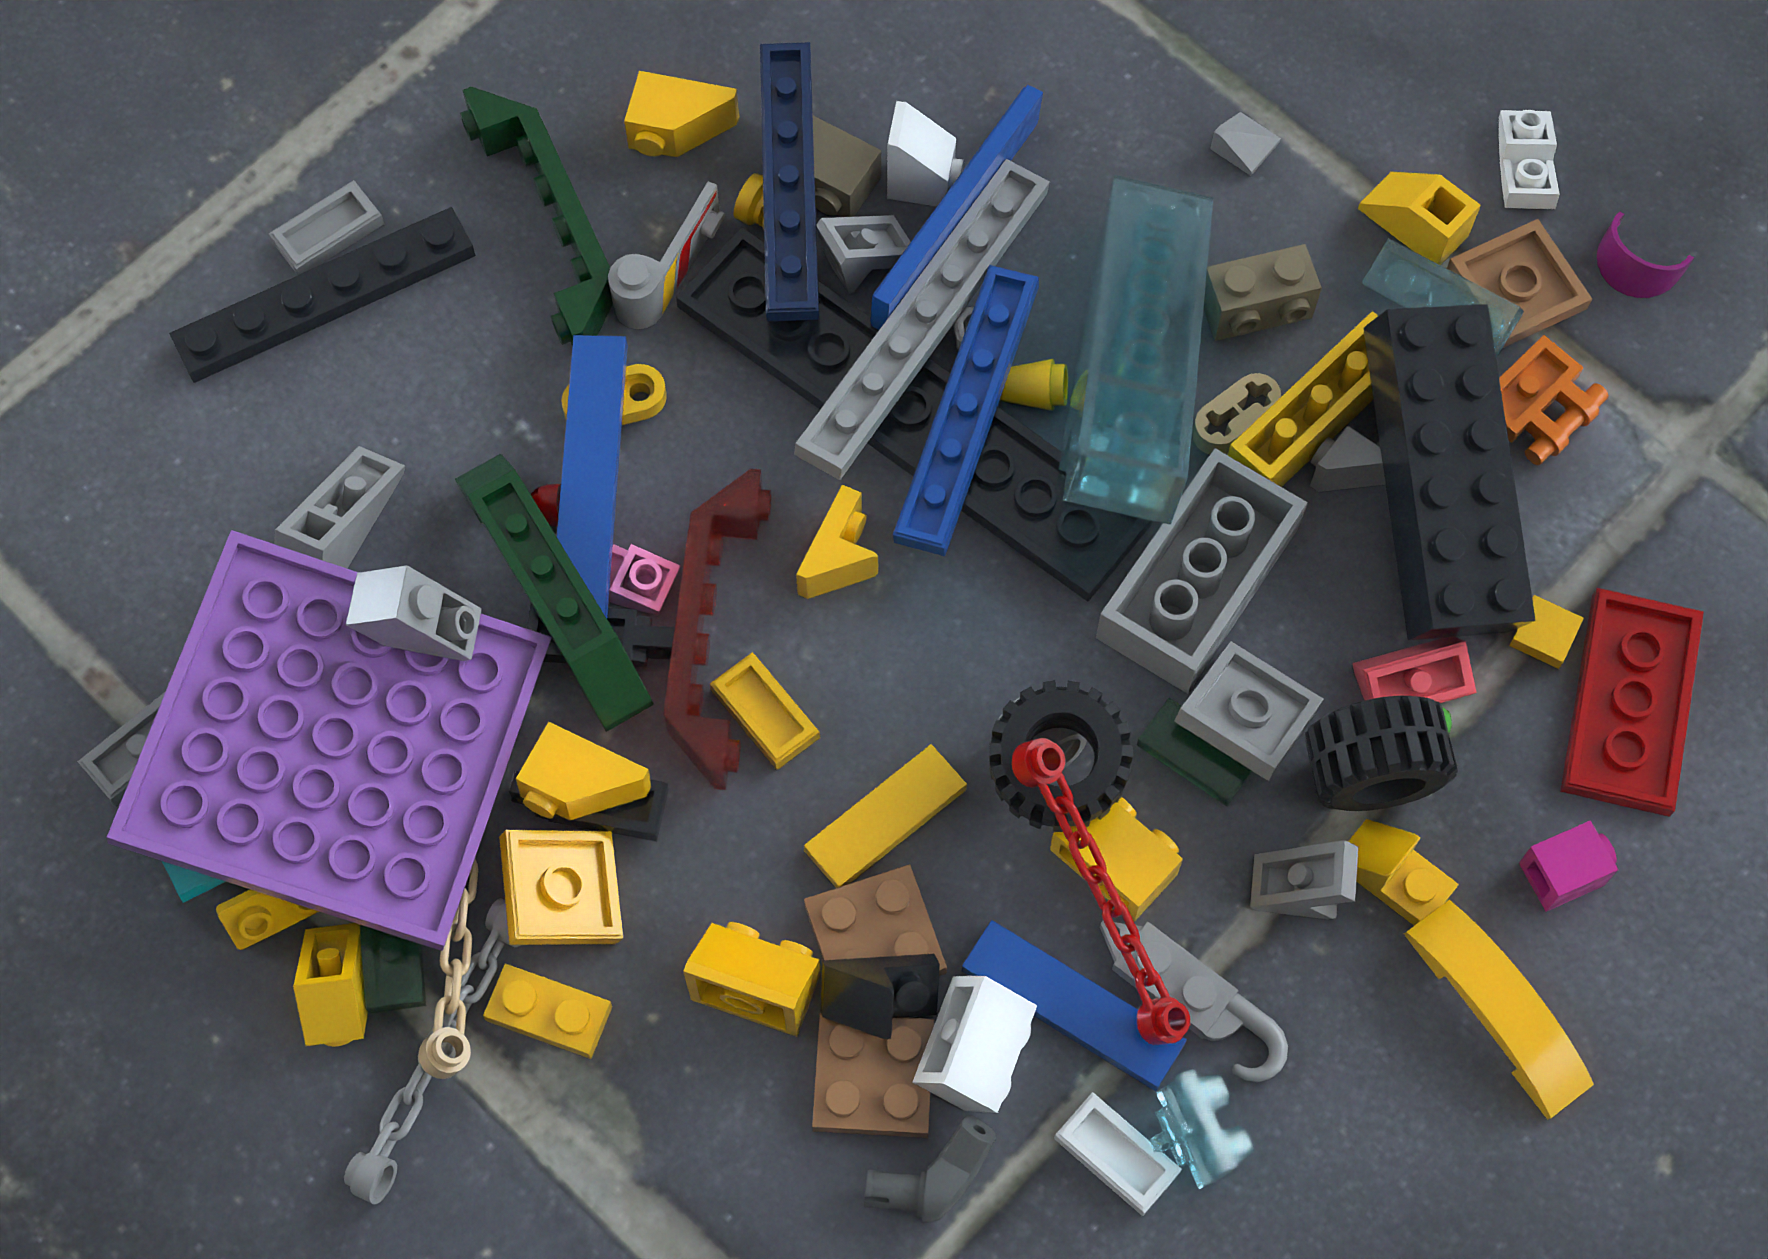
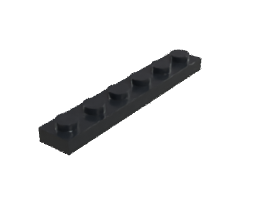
M449 207L169 334L193 383H196L476 256L475 251L452 207Z

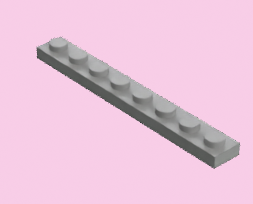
M1008 159L1003 162L795 443V456L841 480L980 288L989 265L996 266L1048 193L1050 181Z

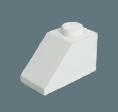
M896 101L887 145V199L938 206L962 173L964 160L955 158L956 138L907 102Z

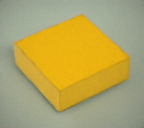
M1533 595L1532 600L1536 621L1518 628L1509 646L1559 669L1584 618Z

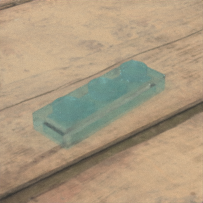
M1389 238L1362 281L1366 288L1404 308L1488 304L1496 357L1524 313L1520 306Z

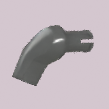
M968 1115L962 1120L937 1158L928 1165L927 1171L921 1170V1176L868 1169L864 1207L917 1212L916 1218H922V1223L940 1220L955 1206L976 1177L996 1140L995 1132L980 1119Z

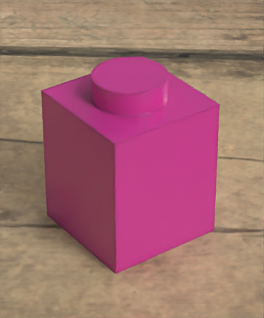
M1591 820L1531 846L1519 862L1545 912L1605 886L1618 871L1616 853L1611 842L1604 834L1597 833Z

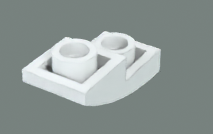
M1500 111L1499 155L1505 208L1556 209L1560 193L1553 163L1557 142L1551 111Z

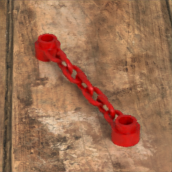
M1038 738L1021 743L1016 747L1012 755L1014 775L1020 783L1027 787H1039L1048 807L1055 814L1069 842L1070 853L1081 876L1088 882L1102 910L1103 921L1135 979L1136 989L1143 1002L1137 1013V1027L1140 1035L1146 1042L1152 1045L1178 1042L1189 1029V1012L1182 1003L1170 997L1160 975L1154 969L1140 941L1139 931L1124 902L1121 901L1107 873L1104 858L1094 838L1088 832L1077 807L1073 803L1072 792L1062 773L1065 767L1063 750L1059 745L1046 738ZM1057 781L1063 796H1058L1054 799L1047 784ZM1068 812L1076 825L1077 831L1072 832L1065 817V814ZM1087 846L1097 864L1087 868L1079 849ZM1102 881L1111 898L1107 902L1098 886ZM1120 915L1130 934H1125L1122 937L1112 918H1117ZM1135 950L1144 966L1141 970H1139L1131 954ZM1155 984L1161 998L1151 999L1145 986L1149 987Z

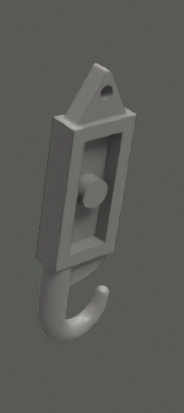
M1102 921L1100 929L1115 962L1112 970L1136 988L1135 979L1121 951L1114 944L1104 921ZM1147 921L1144 926L1136 925L1140 941L1154 969L1160 975L1170 997L1175 998L1187 1008L1190 1015L1189 1029L1201 1039L1219 1041L1233 1035L1242 1025L1266 1043L1269 1055L1267 1061L1262 1066L1247 1068L1240 1064H1235L1232 1067V1072L1243 1080L1253 1082L1265 1081L1278 1074L1287 1060L1288 1053L1285 1034L1278 1024L1238 993L1239 990L1151 923ZM1114 922L1121 937L1125 934H1130L1126 924ZM1135 950L1131 954L1139 970H1141L1144 966ZM1155 984L1149 987L1145 986L1151 999L1161 998Z

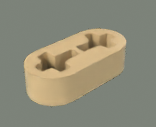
M1261 373L1249 374L1204 405L1197 413L1192 430L1193 441L1197 448L1209 455L1214 448L1224 454L1228 453L1230 444L1281 397V390L1277 382L1268 375ZM1249 393L1255 398L1262 394L1267 397L1264 407L1257 402L1246 410H1242L1246 405ZM1229 418L1231 419L1227 425L1225 436L1220 432H1215L1212 435L1207 433L1209 422L1214 426H1219Z

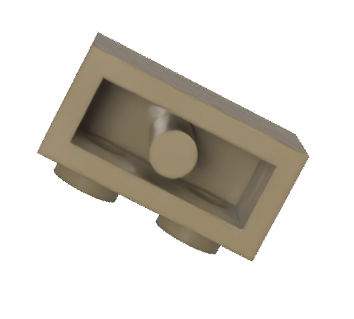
M1306 244L1206 267L1199 298L1214 341L1313 318L1322 287Z

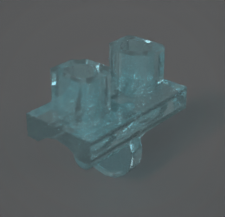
M1192 1069L1178 1074L1175 1077V1081L1156 1092L1163 1108L1155 1112L1163 1132L1151 1138L1149 1142L1155 1153L1171 1148L1178 1166L1182 1167L1188 1164L1198 1188L1201 1189L1214 1184L1237 1168V1163L1253 1153V1146L1245 1129H1242L1239 1125L1223 1131L1219 1126L1214 1112L1223 1109L1229 1104V1093L1221 1076L1197 1077L1195 1070Z

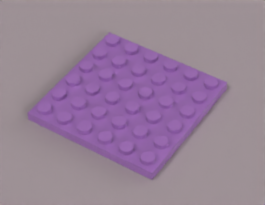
M231 530L106 837L108 844L443 951L551 637L481 614L472 660L460 661L384 646L346 625L356 575L359 572Z

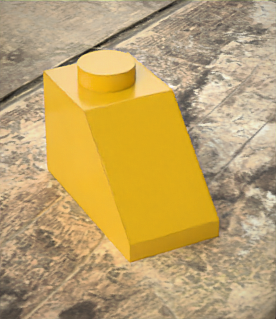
M639 71L624 120L628 148L635 149L647 156H681L737 125L739 119L737 89Z
M549 721L516 777L520 796L524 798L523 804L527 808L546 818H553L554 814H557L570 821L644 798L651 789L649 769Z
M350 923L305 929L293 988L306 1046L325 1044L336 1047L348 1044L353 1040L364 1039L368 1015L364 932L363 926L360 924Z

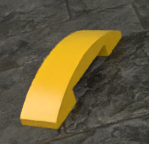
M1451 900L1446 901L1404 933L1405 937L1436 977L1441 979L1445 976L1511 1060L1516 1067L1511 1072L1547 1120L1554 1117L1594 1085L1576 1049L1537 992L1494 941Z

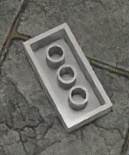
M1214 448L1101 612L1096 639L1188 694L1297 532L1308 502Z

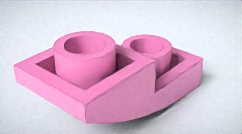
M613 544L609 602L658 615L680 569V565L632 544L628 550Z

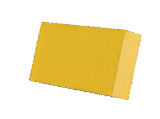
M753 652L710 683L712 693L776 770L820 739L819 730Z

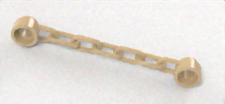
M474 860L470 871L468 890L464 889L444 949L440 952V966L446 974L444 997L437 1002L435 1008L433 1033L422 1042L419 1048V1062L422 1068L430 1076L438 1079L454 1076L467 1065L471 1055L470 1044L464 1036L466 1008L460 1000L462 976L468 972L471 961L472 934L466 927L468 904L473 902L477 892L478 863L476 860ZM463 937L462 963L459 959H453L449 964L450 938L454 942H458ZM457 1009L456 1029L450 1027L442 1028L444 1011L450 1015ZM442 1042H448L454 1047L456 1052L455 1058L447 1057L443 1053L441 1048Z

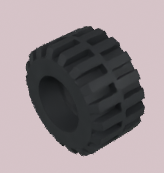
M1055 680L1043 682L1042 689L1034 691L1030 686L1020 692V699L1015 703L1012 700L1007 703L1003 708L1002 717L1000 720L995 721L992 729L991 743H989V769L991 780L993 779L995 783V791L1001 802L1003 800L1007 802L1009 811L1018 819L1021 816L1030 820V826L1038 829L1045 825L1053 827V832H1063L1039 787H1027L1020 783L1014 775L1012 755L1016 747L1021 743L1031 741L1039 733L1051 728L1073 730L1089 742L1094 751L1093 768L1085 779L1076 784L1069 785L1073 795V803L1077 807L1086 827L1089 826L1091 820L1097 817L1101 820L1109 813L1111 806L1115 802L1118 803L1130 775L1133 745H1130L1129 738L1131 732L1127 721L1122 723L1119 718L1120 710L1113 701L1106 704L1102 700L1103 693L1091 687L1089 692L1079 689L1080 682L1068 680L1067 687H1056ZM1047 784L1054 799L1058 796H1063L1059 786ZM1070 813L1065 814L1070 827L1076 826Z
M1388 696L1357 702L1322 717L1313 723L1304 734L1319 803L1328 808L1344 811H1370L1395 807L1427 797L1446 786L1457 776V764L1443 707L1439 702H1435L1434 699L1416 696Z

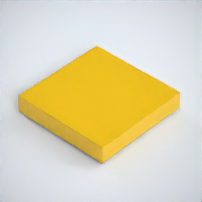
M505 830L499 836L509 945L617 944L623 939L611 831Z

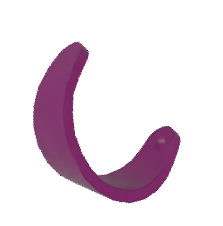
M1619 211L1598 246L1597 265L1602 277L1616 291L1636 298H1651L1670 290L1686 272L1694 257L1688 255L1680 264L1672 266L1656 265L1637 257L1628 250L1619 238L1617 227L1625 216L1624 213Z

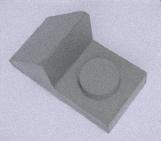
M894 215L821 218L816 224L825 257L848 294L854 293L872 269L892 268L911 243Z
M1342 840L1254 854L1250 908L1262 912L1327 920L1336 918L1337 904L1355 901L1358 846Z

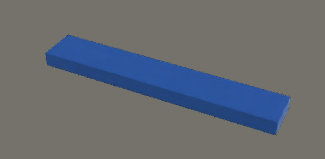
M1030 85L1021 90L872 295L870 317L872 327L880 330L1006 159L1011 161L1038 124L1043 97L1042 91Z
M989 265L893 532L894 543L941 556L946 555L1039 288V277Z
M574 335L557 538L607 618L628 344L626 336Z

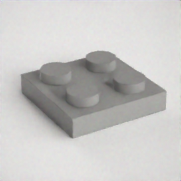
M1230 641L1180 708L1174 722L1269 781L1314 717L1324 699Z

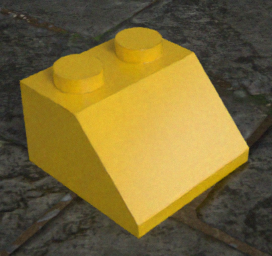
M728 922L727 927L711 923L687 960L683 970L691 1000L798 1037L821 974L819 959L812 957V950L796 942L782 940L780 946L758 939L760 934L746 925Z

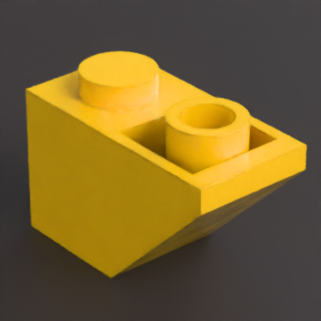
M1390 172L1359 203L1358 210L1437 269L1469 237L1481 205L1440 174Z

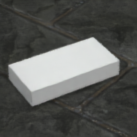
M1093 1092L1054 1137L1061 1146L1142 1216L1145 1215L1182 1170Z

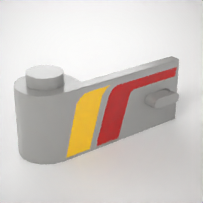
M709 181L706 183L660 262L648 256L629 254L617 259L611 266L608 280L614 313L619 322L626 327L644 329L657 323L663 316L708 237L713 238L725 218V213L720 211L716 184Z

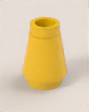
M1054 359L1011 366L1000 400L1050 411L1054 410V406H1066L1068 399L1067 364H1055Z

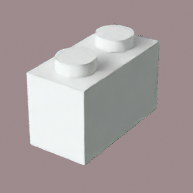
M953 976L913 1083L964 1111L998 1113L1001 1103L1010 1091L1011 1075L1020 1051L1030 1037V1024L1037 1005L986 976Z

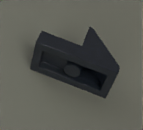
M935 954L823 960L820 1009L822 1017L882 1039H891L892 1018L937 1015L940 963Z

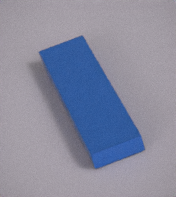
M993 920L990 921L961 968V971L968 976H986L1037 1005L1034 1017L1155 1092L1187 1039L1182 1037L1176 1043L1163 1045L1149 1044L1142 1038L1137 1027L1138 1009Z

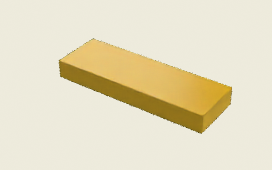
M930 744L804 845V852L835 888L848 885L967 790V783L936 748Z

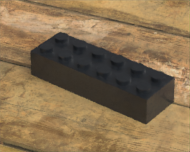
M1488 304L1387 309L1367 324L1363 330L1407 639L1409 641L1511 632L1536 620Z

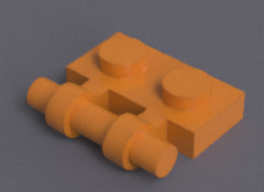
M1545 335L1499 377L1508 440L1512 443L1524 430L1528 431L1535 441L1525 450V456L1535 465H1541L1550 455L1557 456L1569 444L1568 437L1580 425H1589L1599 415V407L1609 397L1607 390L1600 384H1592L1585 392L1576 386L1573 382L1579 378L1584 367ZM1556 400L1565 408V412L1554 422L1543 412Z

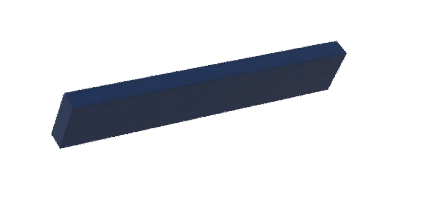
M810 42L760 44L767 321L819 320Z

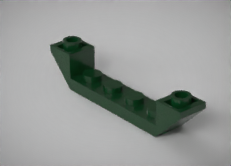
M474 87L462 90L467 110L459 114L469 140L479 139L487 157L517 146L524 165L528 167L534 164L539 174L538 177L533 178L539 198L544 207L552 204L557 214V217L552 218V223L562 247L571 245L576 255L575 258L570 259L579 284L554 293L558 313L551 315V320L559 341L562 345L571 342L573 347L574 335L598 336L613 305L608 280L610 266L537 108Z
M499 454L455 478L458 487L478 520L484 524L572 670L582 693L605 731L613 729L653 706L654 703L618 636L514 467L502 454Z

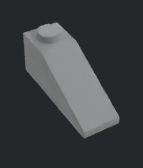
M358 446L275 529L274 544L348 569L404 475L405 465Z

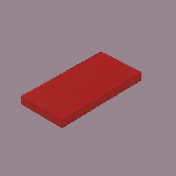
M1596 588L1591 599L1560 792L1668 817L1675 812L1704 611Z

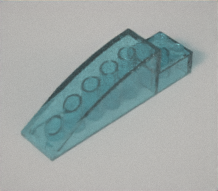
M1114 175L1086 308L1062 444L1059 470L1066 471L1063 501L1171 525L1188 479L1214 197Z

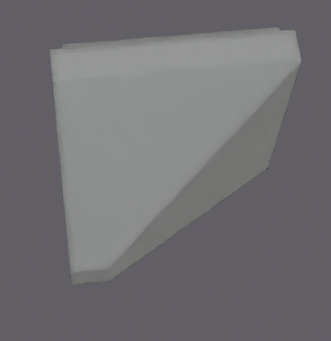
M1239 112L1214 131L1210 149L1251 176L1280 143L1281 138L1242 112Z

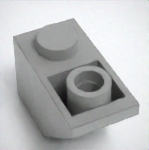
M405 565L357 573L346 625L384 646L467 661L472 660L482 608Z

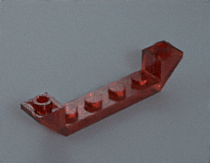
M749 469L690 514L663 713L667 733L714 789L726 790L728 772H738L741 740L732 739L730 720L700 717L703 707L704 685L696 684L698 665L707 666L709 660L710 634L703 633L705 615L714 616L717 584L709 583L711 566L720 567L723 537L757 540L759 522H769L772 491L763 489L761 469Z

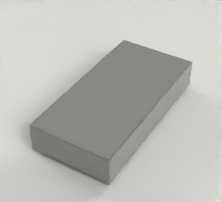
M353 180L269 233L272 243L295 273L300 275L318 267L385 223L380 212Z

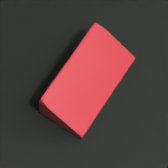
M1457 637L1437 639L1352 664L1364 701L1388 696H1416L1434 699V701L1443 703L1477 693L1466 641Z

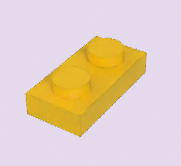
M505 963L483 1017L492 1024L592 1059L613 1006L609 1000Z

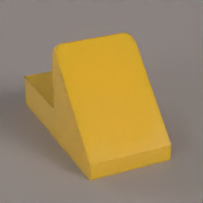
M841 485L796 573L799 596L809 599L873 578L878 574V555L871 550L856 545L867 520V515L862 513V492Z
M1366 819L1348 841L1358 846L1356 882L1415 926L1444 904L1459 884L1414 850L1420 840L1418 835Z

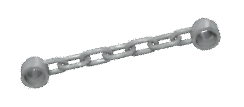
M502 898L497 899L489 909L485 925L491 933L481 952H477L471 957L469 970L461 979L460 1000L465 1005L466 1013L471 1004L480 1000L496 973L498 967L496 959L504 944L509 945L505 899ZM478 963L480 969L487 971L477 990L474 991L471 985L465 984ZM457 1009L453 1014L445 1015L442 1028L450 1027L456 1029ZM434 1025L432 1026L427 1037L433 1033ZM447 1043L443 1053L450 1057L454 1047ZM419 1053V1064L407 1086L397 1091L381 1119V1133L368 1154L363 1152L357 1153L345 1171L344 1182L350 1186L351 1193L372 1204L381 1202L394 1183L397 1174V1163L388 1158L396 1141L405 1137L413 1125L423 1105L422 1094L432 1077L424 1072L419 1062ZM403 1099L404 1103L412 1106L400 1128L397 1122H390Z

